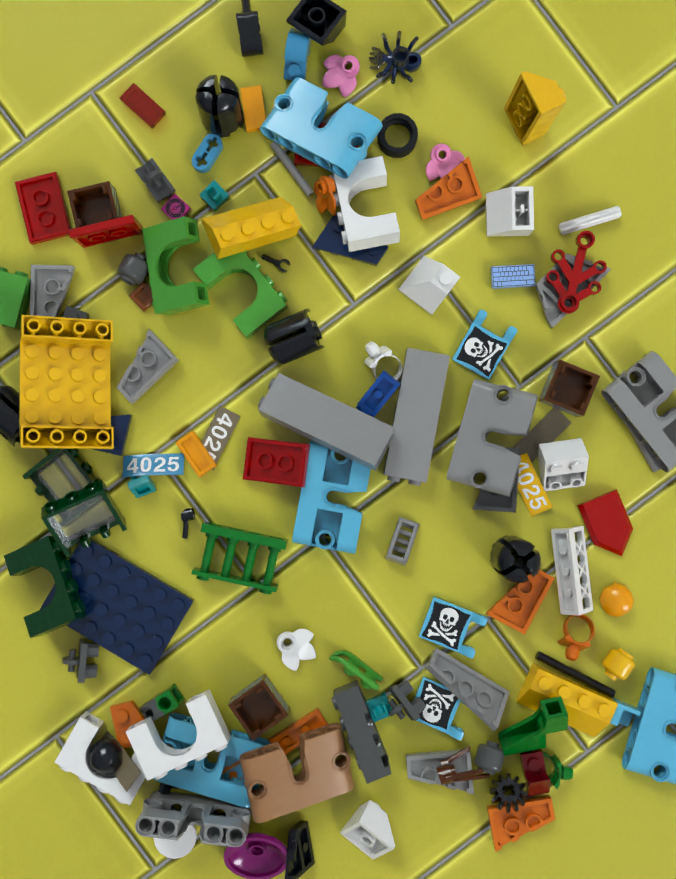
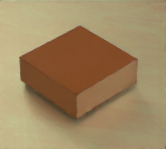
M143 281L129 297L146 312L153 305L151 288Z

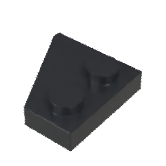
M299 821L289 830L285 879H298L315 864L308 821Z

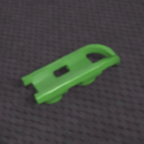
M341 650L329 657L330 661H336L344 665L343 669L347 675H357L361 678L360 683L364 688H374L376 691L379 689L380 686L375 681L376 679L381 681L383 677L352 653ZM338 656H347L349 659L347 661ZM359 666H361L364 670H366V672H365V673L361 672V671L358 669Z

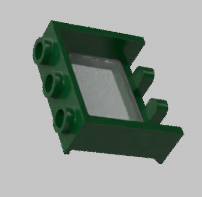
M55 449L22 476L24 479H31L37 486L35 492L39 496L44 495L48 501L59 500L71 491H78L91 482L101 480L94 476L92 473L94 470L91 465L86 461L83 462L79 457L80 452L78 449ZM101 494L59 513L63 519L60 523L61 526L69 525L103 498Z
M103 480L91 482L78 491H71L63 498L49 501L41 507V519L66 557L71 556V546L80 542L83 548H86L91 544L90 537L99 533L103 538H108L111 535L110 528L118 524L122 531L127 530L125 517L105 487Z

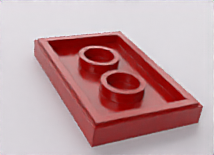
M52 172L16 181L15 186L30 244L34 245L70 236L68 230L72 228L58 173Z
M128 215L68 231L70 238L85 248L143 234V227L133 215Z
M248 437L243 480L305 487L310 444Z

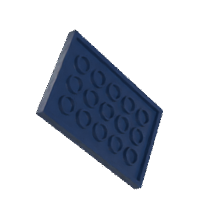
M91 539V544L86 548H83L79 542L69 562L71 563L72 576L78 584L80 599L85 605L86 617L66 626L150 675L193 604L194 599ZM55 584L40 610L48 606L55 595Z

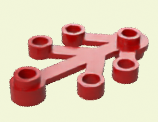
M583 231L576 237L575 242L578 249L573 269H571L566 261L565 253L562 250H555L550 257L553 263L558 264L569 283L566 291L559 280L560 275L556 270L549 271L545 276L546 282L553 285L559 296L557 301L559 310L565 314L575 312L579 307V301L590 295H596L601 291V284L597 281H592L587 285L586 289L576 293L578 284L596 274H602L607 269L606 263L599 260L591 268L581 273L587 249L595 242V236L590 231ZM581 238H585L587 240L586 245H583L581 243ZM555 253L561 255V260L555 259ZM597 264L602 266V271L596 269ZM550 274H554L556 276L555 281L550 280ZM591 285H595L597 287L596 292L591 290ZM565 300L571 302L570 307L565 306Z

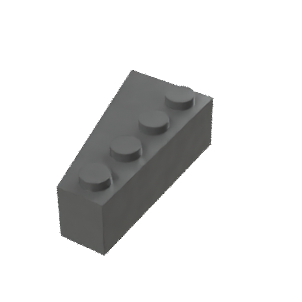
M358 680L334 689V697H331L333 705L341 713L342 717H339L341 725L348 732L349 737L347 739L349 745L355 751L357 765L362 770L366 783L368 784L392 774L389 757L372 719Z

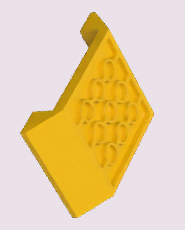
M21 315L19 372L20 448L114 449V427H111L110 345L113 342V321Z

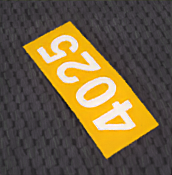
M525 453L520 455L518 490L532 517L553 507L528 454Z

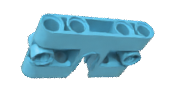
M295 77L284 94L276 97L274 101L275 107L260 126V131L270 140L339 177L349 178L359 161L366 158L368 147L383 127L381 121L370 113L347 102L331 117L325 127L318 128L329 105V102L326 100L328 92L302 78Z
M310 440L305 487L301 488L292 542L355 554L363 513L343 504L330 502L327 494L329 491L344 493L367 492L371 469L347 457L343 461H339L335 458V451ZM321 534H329L331 542L329 544L321 543Z
M651 667L647 673L637 706L641 713L639 716L635 714L622 758L623 769L652 777L657 782L666 781L676 784V734L666 732L667 725L671 723L676 724V674ZM660 765L659 770L654 772V768Z
M171 713L162 741L166 745H172L175 749H184L193 745L196 741L197 730L192 717L180 713ZM232 729L228 746L220 751L217 762H209L207 756L197 762L194 759L187 762L188 765L178 771L174 768L168 771L166 776L156 781L234 805L250 808L241 764H238L224 774L222 773L225 767H229L239 761L241 754L268 745L270 742L261 737L252 740L249 734ZM231 771H235L237 773V778L231 777L230 779L229 773ZM259 783L255 784L252 787V789H257L259 787Z

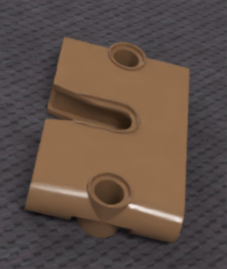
M332 723L300 734L299 756L302 770L298 775H293L292 767L278 741L240 755L239 759L244 777V786L247 790L254 822L263 823L354 789L355 786L350 768L351 758L347 753L341 724ZM342 755L340 760L335 761L337 756ZM260 783L257 789H252L255 784Z

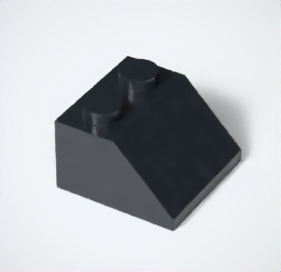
M301 0L286 22L323 46L334 42L344 29L347 11L331 0Z

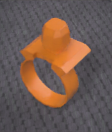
M584 614L579 616L571 615L564 621L563 633L565 637L557 642L560 645L566 646V659L575 661L579 657L580 651L591 647L589 641L595 634V627L591 619ZM571 617H580L588 624L590 636L586 642H576L569 635L567 623Z

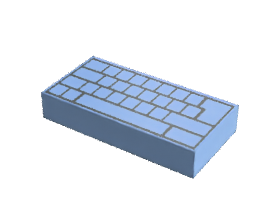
M534 264L492 266L490 268L492 289L535 286Z

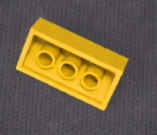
M527 71L520 73L504 110L522 146L546 134L565 105L566 95L561 87L559 88L554 80Z
M282 197L201 219L217 259L295 237L301 227L293 205Z
M532 663L516 699L517 703L537 711L540 700L561 696L568 713V726L593 737L610 724L618 706V703L611 697L535 663Z

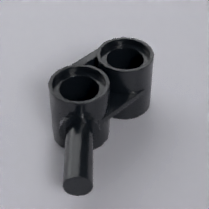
M241 0L243 12L236 13V19L240 34L242 57L263 55L261 34H259L258 12L251 11L250 0Z

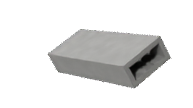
M407 348L392 426L395 427V435L387 450L383 475L388 476L387 480L400 482V478L409 480L408 484L421 486V482L427 483L450 355Z
M278 373L276 379L273 378L271 380L266 397L263 396L258 404V410L262 417L374 471L377 470L395 435V427Z

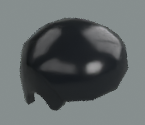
M110 738L100 739L91 748L89 763L99 773L105 775L112 774L121 764L118 755L122 750L116 740Z

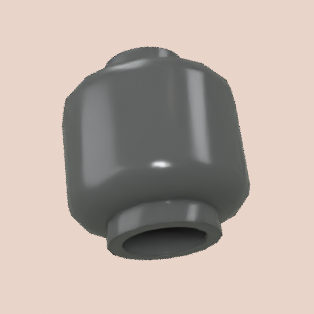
M139 253L134 255L126 254L117 269L120 274L119 278L131 286L141 284L149 272L146 258Z
M487 740L486 744L478 745L474 761L478 769H483V772L492 775L502 770L505 756L503 750L499 749L500 744Z

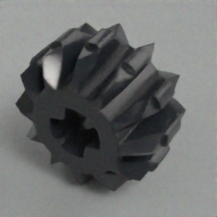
M507 773L506 779L502 775H498V781H492L494 788L490 789V794L494 795L491 801L492 803L500 802L498 810L506 806V813H510L511 807L517 812L519 811L518 804L520 806L525 805V801L522 798L527 797V792L523 791L525 788L524 783L517 784L518 776L511 780L510 773ZM511 790L512 795L510 794L508 797L504 795L505 791Z

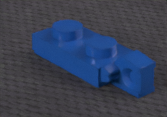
M384 370L357 403L356 409L375 417L401 383Z

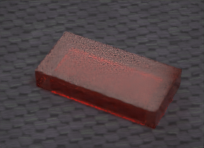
M135 83L120 97V100L151 129L166 115L165 110Z

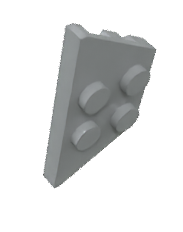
M566 254L565 259L571 269H573L576 256ZM584 259L581 273L592 267L591 261ZM556 264L551 270H556L559 273V280L567 291L569 283L558 264ZM596 265V269L602 271V267ZM607 267L606 271L602 274H596L578 284L576 293L586 289L587 285L592 281L599 282L611 269ZM554 274L549 275L550 280H556V276ZM544 276L535 284L548 326L552 329L566 314L559 310L557 306L559 296L553 285L546 282ZM565 300V306L570 307L571 302Z

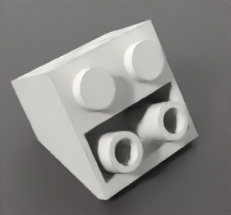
M533 186L508 187L486 193V237L529 236L534 230Z
M582 438L539 444L538 465L541 484L545 491L585 486L589 455Z

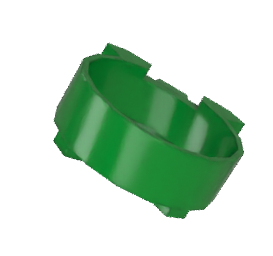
M543 752L544 756L549 757L553 761L554 769L549 777L552 784L558 789L560 778L562 780L573 778V769L562 765L555 754L551 757L548 753Z

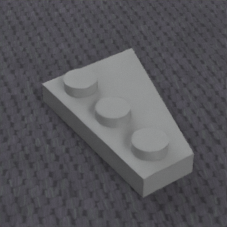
M150 329L146 334L147 337L143 345L138 348L133 363L128 366L117 386V389L132 404L179 361Z

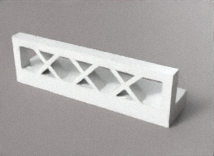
M584 526L551 529L560 613L579 616L593 611ZM574 532L577 533V541H576V542H575V534H574ZM583 597H584L585 607H583V603H582Z

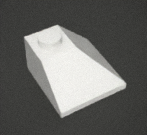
M423 256L398 290L432 315L457 283L460 276L444 264Z
M371 800L362 804L340 831L341 835L372 860L392 851L395 847L387 813L381 809L379 804Z

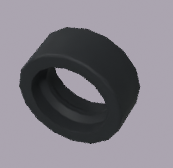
M393 113L385 117L381 122L383 127L377 135V143L385 155L392 158H402L409 155L414 149L418 138V128L409 116L402 113ZM396 124L405 126L410 133L409 142L403 147L395 148L390 146L385 139V132L389 126Z

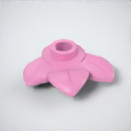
M339 55L329 56L323 62L324 66L328 69L323 77V87H339L342 96L345 98L353 92L357 85L356 75L359 73L360 63L352 55L345 57ZM352 63L350 70H346V64Z
M446 144L435 145L430 153L431 160L426 165L428 180L432 181L437 177L443 178L465 160L463 154L459 151H451ZM439 151H443L445 153V157L443 159L439 157Z

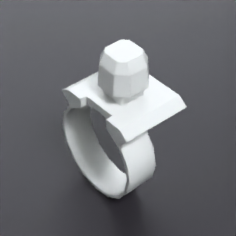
M373 341L365 345V350L369 356L365 359L364 363L372 368L374 377L377 379L375 370L377 362L384 356H392L398 361L399 369L394 376L398 380L402 374L403 365L392 354V350L387 346L379 347Z

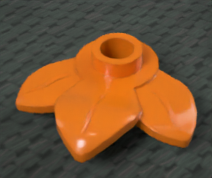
M325 175L320 176L319 180H316L314 184V193L317 196L316 206L321 215L326 210H329L333 216H336V200L333 195L336 190L335 182L332 177Z

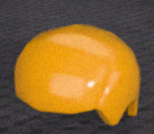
M617 582L605 587L599 598L601 608L612 617H620L627 614L633 607L634 602L630 589L626 585Z

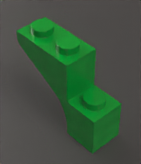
M562 697L540 700L539 708L533 715L498 733V739L504 756L546 748V734L568 730V713Z

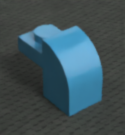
M294 28L290 29L286 41L284 79L294 80L295 77L306 80L311 38Z

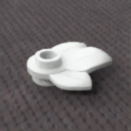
M298 629L294 632L285 631L278 636L277 647L282 652L283 663L289 669L297 671L300 659L310 660L316 658L315 649L309 643L314 635L311 631ZM289 638L292 643L285 645L284 639Z

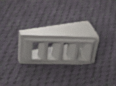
M399 517L385 557L386 560L403 566L407 564L420 525L419 523ZM401 525L413 529L412 533L400 529ZM398 534L409 537V541L397 537ZM395 542L406 545L407 548L395 546ZM394 550L396 552L404 554V556L400 557L392 554V551Z

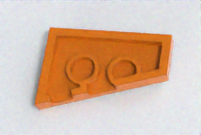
M467 157L415 199L421 221L482 198L470 158Z
M550 795L524 799L525 805L520 806L518 804L519 811L517 812L511 807L510 813H506V806L498 810V804L487 806L495 852L502 849L503 845L519 840V837L525 833L533 832L555 820Z

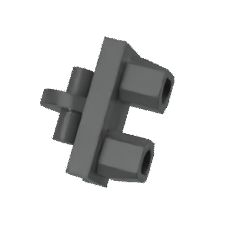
M153 158L135 170L158 203L176 191Z
M80 639L78 657L76 656V649H70L69 656L62 658V663L68 665V672H74L75 665H77L76 678H78V683H85V679L97 677V664H86L87 657H98L99 645L87 643L86 639Z
M406 680L388 688L398 702L397 704L393 698L388 701L392 707L388 713L390 717L397 714L400 720L405 717L401 710L403 709L411 721L418 720L420 718L419 714L426 705L420 697H417L411 703L406 698L414 690L411 684Z

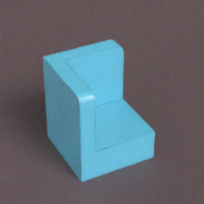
M612 698L618 703V706L610 723L618 726V723L629 726L633 714L639 716L641 711L633 705Z

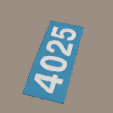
M180 453L124 456L122 478L144 476L146 474L184 475V455Z

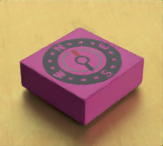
M174 193L161 210L173 220L186 216L191 208Z

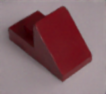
M537 749L520 753L528 797L549 793L551 780L546 773L542 750Z

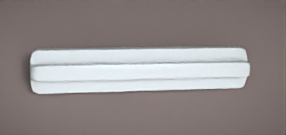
M615 206L562 222L559 225L560 233L565 235L618 219L622 216L619 206Z

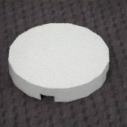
M189 825L186 832L178 840L153 838L155 847L167 858L177 859L184 857L191 852L196 843L197 830L194 825Z

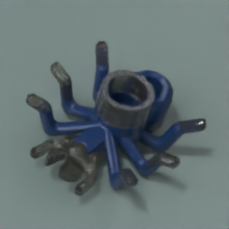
M398 31L396 48L392 53L385 33H382L384 48L389 55H385L379 48L372 47V50L376 52H370V55L375 57H369V61L377 66L370 65L369 69L378 70L380 66L387 63L383 72H379L376 78L384 77L391 66H393L391 84L395 83L397 70H400L403 79H407L412 83L413 79L410 75H406L405 71L412 73L421 66L422 59L420 54L411 52L419 37L415 36L408 48L400 46L401 31Z

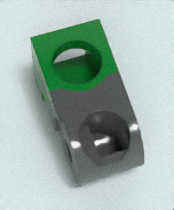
M174 683L147 701L139 709L145 718L151 716L152 720L155 721L179 707L185 698Z

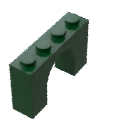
M53 536L44 537L4 555L10 576H21L43 567L52 574L55 581V595L50 604L39 611L23 617L30 638L43 636L86 617L85 605L78 593V584L71 573V563Z

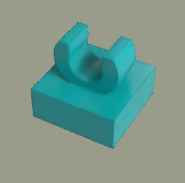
M215 180L199 194L214 211L218 210L230 198L229 194Z
M148 474L139 478L133 476L131 481L127 482L129 490L136 498L157 491L155 483Z
M385 692L366 700L374 722L390 716L388 713L392 707L388 703L389 700Z

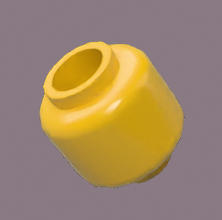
M620 647L618 649H611L602 661V666L606 669L604 673L614 681L617 678L626 680L635 668L634 657Z

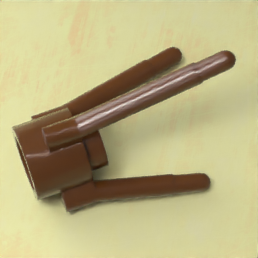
M470 746L465 747L448 759L441 760V766L436 767L441 785L490 778V774H480L483 773V769L456 773L454 764L449 765V763L471 749Z

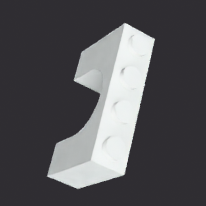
M383 156L359 161L347 179L341 178L334 173L329 175L335 182L336 193L333 195L336 200V206L340 208V212H337L339 226H344L341 236L343 245H348L349 252L400 242V229L396 212L365 217L357 214L350 207L352 198L359 192L387 186V173Z
M210 689L191 697L186 702L197 730L195 743L187 748L175 749L166 745L160 738L151 716L131 725L126 730L127 737L147 781L152 778L159 780L174 768L178 771L188 765L187 762L194 759L196 762L200 761L208 755L207 753L213 750L219 752L228 746L231 735Z
M85 711L76 723L54 763L58 764L63 771L72 772L77 775L81 781L93 784L100 792L109 793L114 796L118 802L130 805L146 778L137 756L134 753L131 759L141 773L127 792L114 773L105 775L95 771L89 763V754L92 743L104 721Z

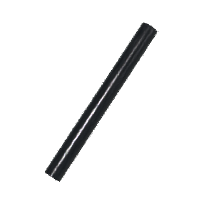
M540 651L537 652L535 659L611 698L614 697L616 692L614 689Z

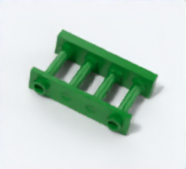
M209 522L202 523L200 532L206 533L207 541L201 568L195 567L192 570V575H197L196 578L203 581H209V578L258 588L259 592L264 594H272V592L277 591L278 585L272 584L278 552H281V549H286L288 539ZM218 536L227 537L226 541H228L221 573L209 570L215 540L218 539ZM239 540L248 542L247 545L249 546L243 577L230 575L236 544L239 543ZM260 545L269 546L268 550H270L263 582L251 579L257 548H260Z

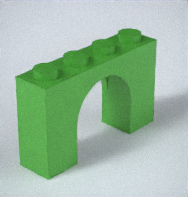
M183 216L142 229L155 314L171 315L209 305L206 283L193 281L176 286L170 279L168 272L169 260L176 249L200 241L197 220Z
M247 251L217 259L215 253H213L193 268V271L201 281L207 284L208 290L232 273H245L251 276L257 283L258 290L255 301L233 319L241 332L249 339L287 309L285 302L288 300L281 291L276 292L273 289L274 282L267 274L262 275L259 271L261 268L260 264L254 257L250 259L246 254Z
M0 267V325L21 330V315L27 314L30 303L31 279L28 278L26 273L15 271V274L7 272L8 269Z

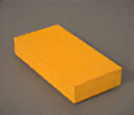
M259 85L240 88L246 131H260V126L266 119L262 87Z
M194 430L175 442L198 477H202L217 466V463Z

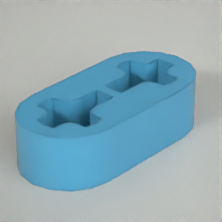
M206 135L194 153L192 164L197 172H208L222 152L223 143L218 135ZM216 140L218 146H213L209 151V142H214ZM206 156L205 161H206L207 164H206V165H203V164H202V165L199 167V164H198L197 160H198V159L203 160L204 157Z

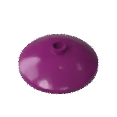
M248 833L243 845L239 847H225L224 863L230 871L240 877L247 879H269L281 874L286 869L287 848L280 840L271 835Z

